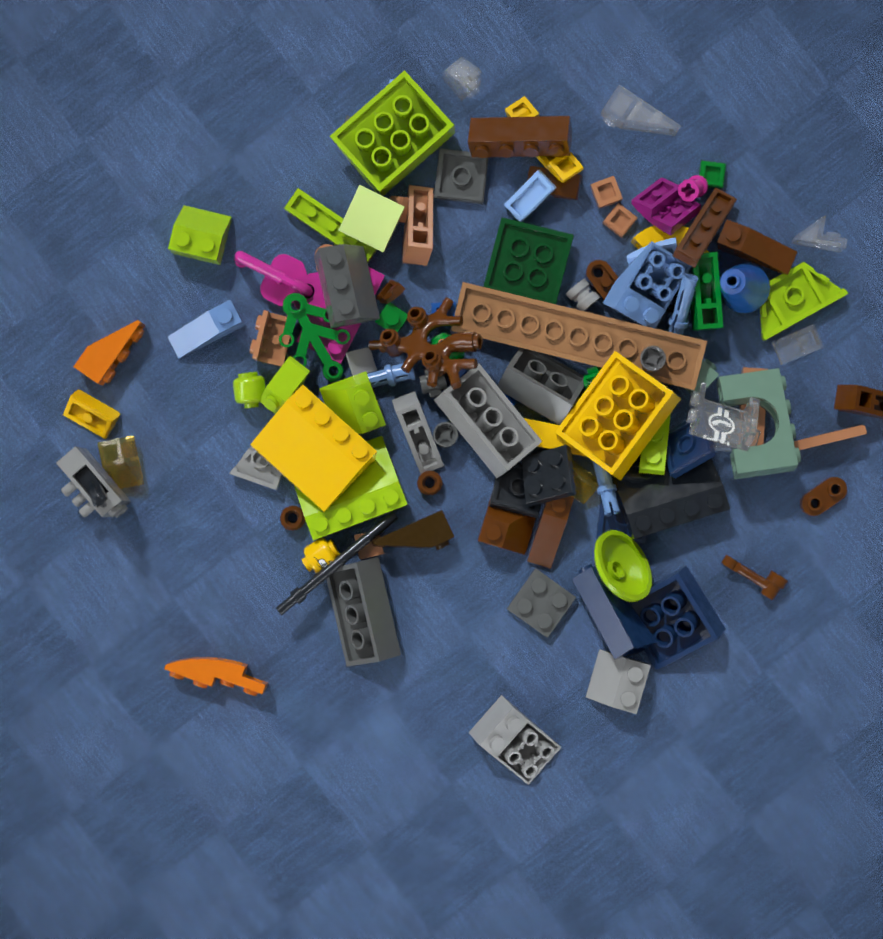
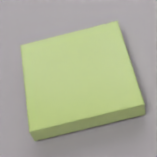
M359 185L338 231L381 252H385L405 206Z

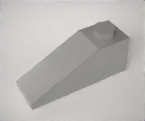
M415 391L392 400L420 474L443 467L442 459Z

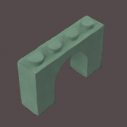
M776 368L719 377L716 385L721 408L755 404L767 410L775 423V434L769 442L758 446L732 450L730 460L734 480L794 471L798 463L801 462L799 448H795L793 439L796 438V430L794 424H790L791 404L789 399L785 400L786 379L785 376H781L780 369Z

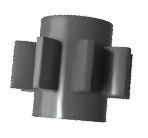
M424 369L425 375L419 376L423 395L430 393L431 399L436 398L442 393L441 390L447 389L445 375L438 377L436 387H430L427 385L429 372L427 369Z

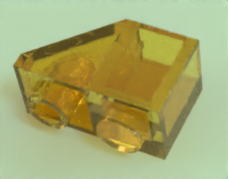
M134 435L97 442L102 467L120 489L144 484Z

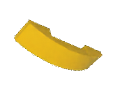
M525 96L505 108V113L508 117L539 116L538 111ZM571 152L570 156H536L543 166L563 183L584 168Z

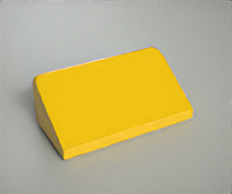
M77 390L70 396L63 416L106 440L116 424L120 412L82 390Z

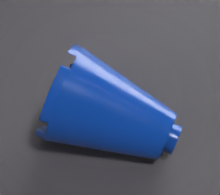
M749 263L738 264L724 272L721 277L720 290L722 300L733 311L739 313L754 312L767 301L770 293V281L765 272L758 266Z

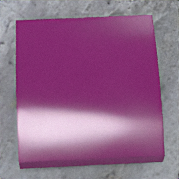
M662 177L634 197L631 202L644 218L669 235H672L699 214L701 210L700 203L695 201L687 202L678 194L679 185Z

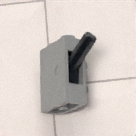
M75 446L56 462L71 480L61 489L62 493L65 496H69L78 488L80 493L72 499V503L76 507L82 505L86 500L89 501L79 509V513L83 517H87L96 509L101 517L113 518L116 516L118 518L128 510L126 505L131 500L86 448Z

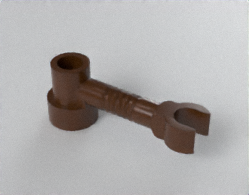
M728 555L721 562L726 567L763 588L760 593L771 600H774L780 589H784L788 583L787 579L772 570L767 578H764Z

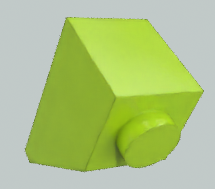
M289 356L266 386L260 403L276 414L282 405L303 385L310 370Z

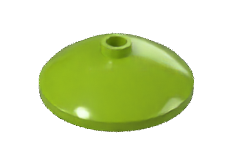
M609 530L601 534L594 548L595 566L601 580L614 595L629 602L642 600L649 594L652 586L651 569L644 552L630 536L621 531Z

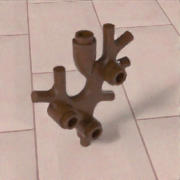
M446 297L437 311L430 315L421 307H413L408 311L407 320L413 328L410 335L400 337L397 331L386 329L381 333L379 340L369 341V349L380 350L381 353H388L392 357L399 356L403 352L406 353L408 357L401 366V369L406 373H410L413 366L422 360L423 365L429 372L428 386L436 387L438 377L447 372L451 387L457 389L462 385L459 371L462 369H477L478 362L477 359H450V354L453 352H476L477 349L482 348L483 341L481 334L476 332H460L446 337L438 344L428 343L427 337L435 328L463 325L462 316H447L454 302Z

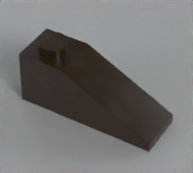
M440 510L372 541L373 547L424 549L435 546L436 550L450 545L449 539L454 538V535L443 510Z

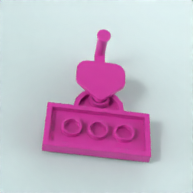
M243 251L235 253V264L238 267L244 268L247 266L265 276L261 283L260 291L266 300L278 306H283V301L289 294L299 293L306 298L308 304L326 309L318 272L307 275L305 266L301 261L290 255L280 254L269 265ZM368 267L375 295L385 275ZM293 301L292 303H294L296 309L299 310L300 303L298 301ZM326 311L325 317L329 320L328 314H327V311ZM306 314L312 324L337 331L345 329L349 332L350 340L344 345L338 344L335 340L319 336L332 360L341 364L361 323L331 328L330 323L325 322L323 318ZM301 332L296 340L297 343H299ZM340 332L338 339L344 342L347 336L345 333ZM309 341L308 348L315 351L311 342Z

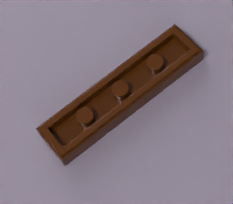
M715 187L677 246L673 257L695 268L735 205L737 198Z

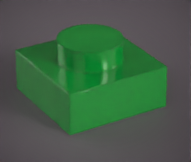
M390 302L385 306L379 315L380 319L375 320V323L385 330L393 329L398 333L407 321L408 314Z

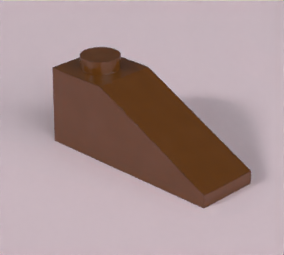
M726 220L717 241L718 250L785 275L789 274L798 253L749 227L730 220Z
M838 385L834 409L883 419V391L861 385Z
M573 496L544 503L527 559L528 562L551 569L573 504Z

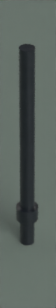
M390 512L337 556L332 563L320 570L300 588L296 587L290 592L291 595L276 607L277 611L283 615L296 603H302L306 599L307 594L398 520V517L393 512Z

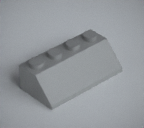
M478 363L477 369H471L460 378L462 384L460 388L453 389L450 386L436 397L434 401L495 477L498 478L537 447L542 440Z

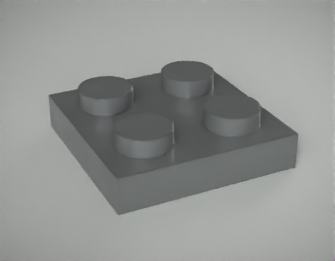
M535 568L506 609L548 638L576 597Z

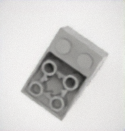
M502 695L469 731V734L483 749L528 785L561 748L559 744Z

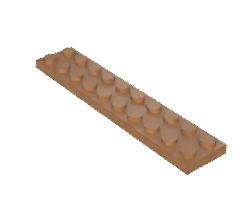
M465 282L462 283L455 316L463 317V325L452 326L451 331L476 332L481 334L483 339L601 368L613 352L616 351L657 381L695 390L707 344L705 340ZM648 346H658L665 353V364L657 371H649L641 364V353Z

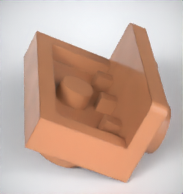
M263 310V314L258 315L255 329L259 330L257 340L253 339L250 346V354H253V360L279 367L284 364L289 347L285 348L279 344V336L283 333L287 316L270 313L267 310ZM284 335L282 342L286 345L290 344V336Z

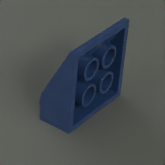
M687 565L652 584L649 594L642 600L629 602L657 642L644 650L656 670L718 639L726 630Z

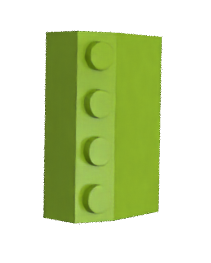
M404 70L331 134L330 138L372 189L384 196L454 135L455 125Z
M382 436L366 441L377 451L376 460L325 512L294 485L313 540L323 538L408 505Z

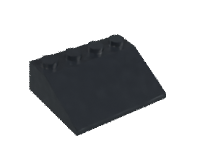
M712 458L676 479L670 476L667 460L665 474H657L656 477L648 482L640 484L630 483L624 479L619 480L611 475L612 482L617 488L618 501L622 508L623 517L631 539L643 537L730 509L723 484Z

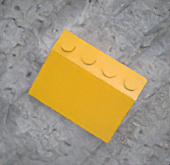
M614 351L555 433L611 475L621 480L681 398Z
M304 385L282 405L251 443V446L323 512L376 460L377 451Z

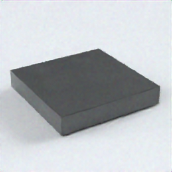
M440 148L434 199L483 204L488 157H471V153L467 151Z

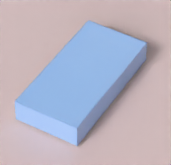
M537 170L504 206L518 221L523 222L557 187L541 170Z

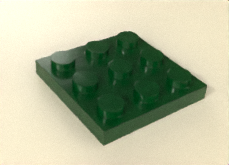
M501 217L483 287L556 304L574 235Z

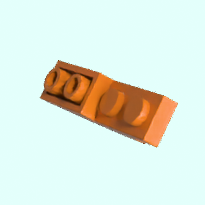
M186 658L170 662L164 668L170 671L169 675L180 680H183L184 677L192 679V684L201 688L213 686L216 679L219 678V683L234 688V685H238L244 688L243 692L257 696L258 693L263 694L268 685L266 681L245 674L248 664L225 658Z

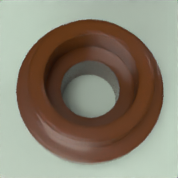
M425 471L419 476L417 485L423 494L435 495L442 487V479L434 471ZM432 478L435 484L432 488L425 486L426 479Z
M288 506L282 511L280 521L284 528L294 531L304 525L305 517L301 508ZM295 513L298 517L295 523L289 521V515Z

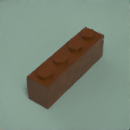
M570 116L471 118L468 145L471 157L570 156L572 142Z

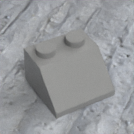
M599 649L585 697L613 708L637 714L651 665L628 657L614 659L611 652Z

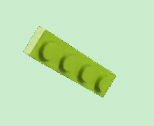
M299 188L284 207L285 211L335 245L363 246L367 264L377 251V249L338 231L343 218Z

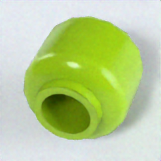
M258 372L238 374V378L233 381L235 402L244 404V408L259 407L261 396L266 388L265 378L258 375Z

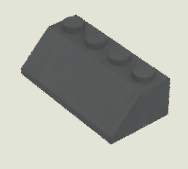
M379 557L342 565L326 580L346 666L380 662L400 656L399 642Z

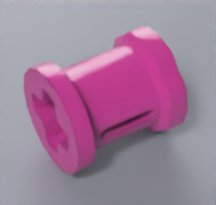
M694 175L679 184L678 194L684 201L692 202L697 197L705 195L708 190V183L703 176Z

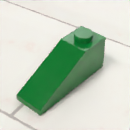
M704 253L696 267L691 266V274L698 277L690 306L692 331L723 328L718 253Z

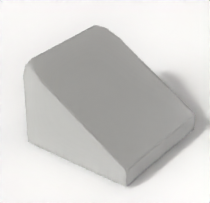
M369 347L346 353L352 376L365 371L367 373L377 371Z

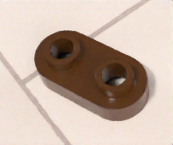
M603 260L592 261L586 269L587 280L604 301L618 276L609 264ZM594 270H601L602 277H595L593 274Z
M839 477L825 479L801 497V510L809 516L822 514L846 496V483ZM833 485L838 486L839 490L836 494H833L831 491ZM812 499H816L818 501V506L816 508H813L811 506Z

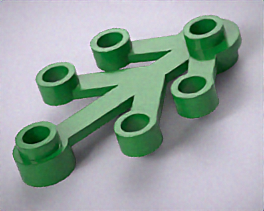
M299 293L289 294L283 301V310L287 314L283 333L279 336V344L287 348L294 343L292 333L298 320L302 327V332L296 354L293 358L301 357L305 367L307 364L305 356L310 341L324 365L322 369L324 378L328 381L339 380L343 375V368L341 364L332 360L319 336L335 340L338 344L344 345L350 340L349 332L345 329L337 331L312 324L306 314L321 317L325 322L329 323V320L325 317L327 310L308 304L306 298ZM293 301H298L300 303L299 310H293L291 308V303ZM340 332L346 334V341H339L338 334ZM284 335L290 336V344L286 345L282 342ZM331 366L337 368V375L332 376L329 374Z

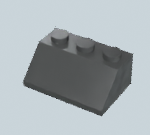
M340 244L318 248L314 257L330 327L336 328L379 320L380 316L364 247Z
M519 348L497 386L506 395L511 396L528 408L561 425L584 387V376L547 354Z

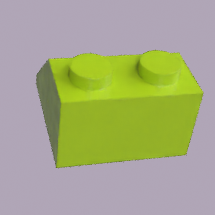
M183 205L173 225L168 250L172 254L221 265L232 217Z
M366 371L319 388L325 405L356 433L364 434L386 425Z

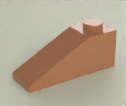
M409 185L407 194L409 203L403 237V263L427 266L433 250V188Z

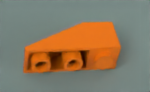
M137 320L87 346L73 367L99 385L103 386L105 382L108 384L116 374L114 369L119 362L123 363L129 356L130 350L128 349L132 343H137L143 336L145 324Z

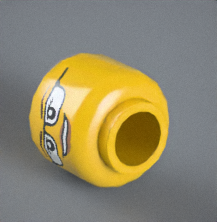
M320 538L304 548L305 557L302 558V562L308 572L313 570L317 574L328 564L332 563L340 553L331 539L327 541L325 538Z

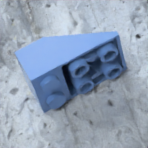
M651 241L614 282L603 304L639 325L656 328L680 287L682 274L688 273L691 266L673 257L672 253Z

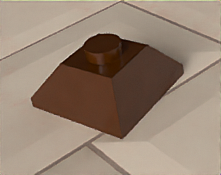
M488 503L477 541L525 555L536 518L491 507Z

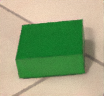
M701 160L699 175L706 179L708 188L715 189L716 187L721 190L723 189L726 163Z

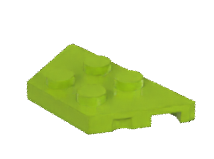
M805 262L790 269L788 275L781 274L770 280L768 299L760 307L762 340H767L848 294L847 290L839 288L829 281V278L817 273L813 267Z

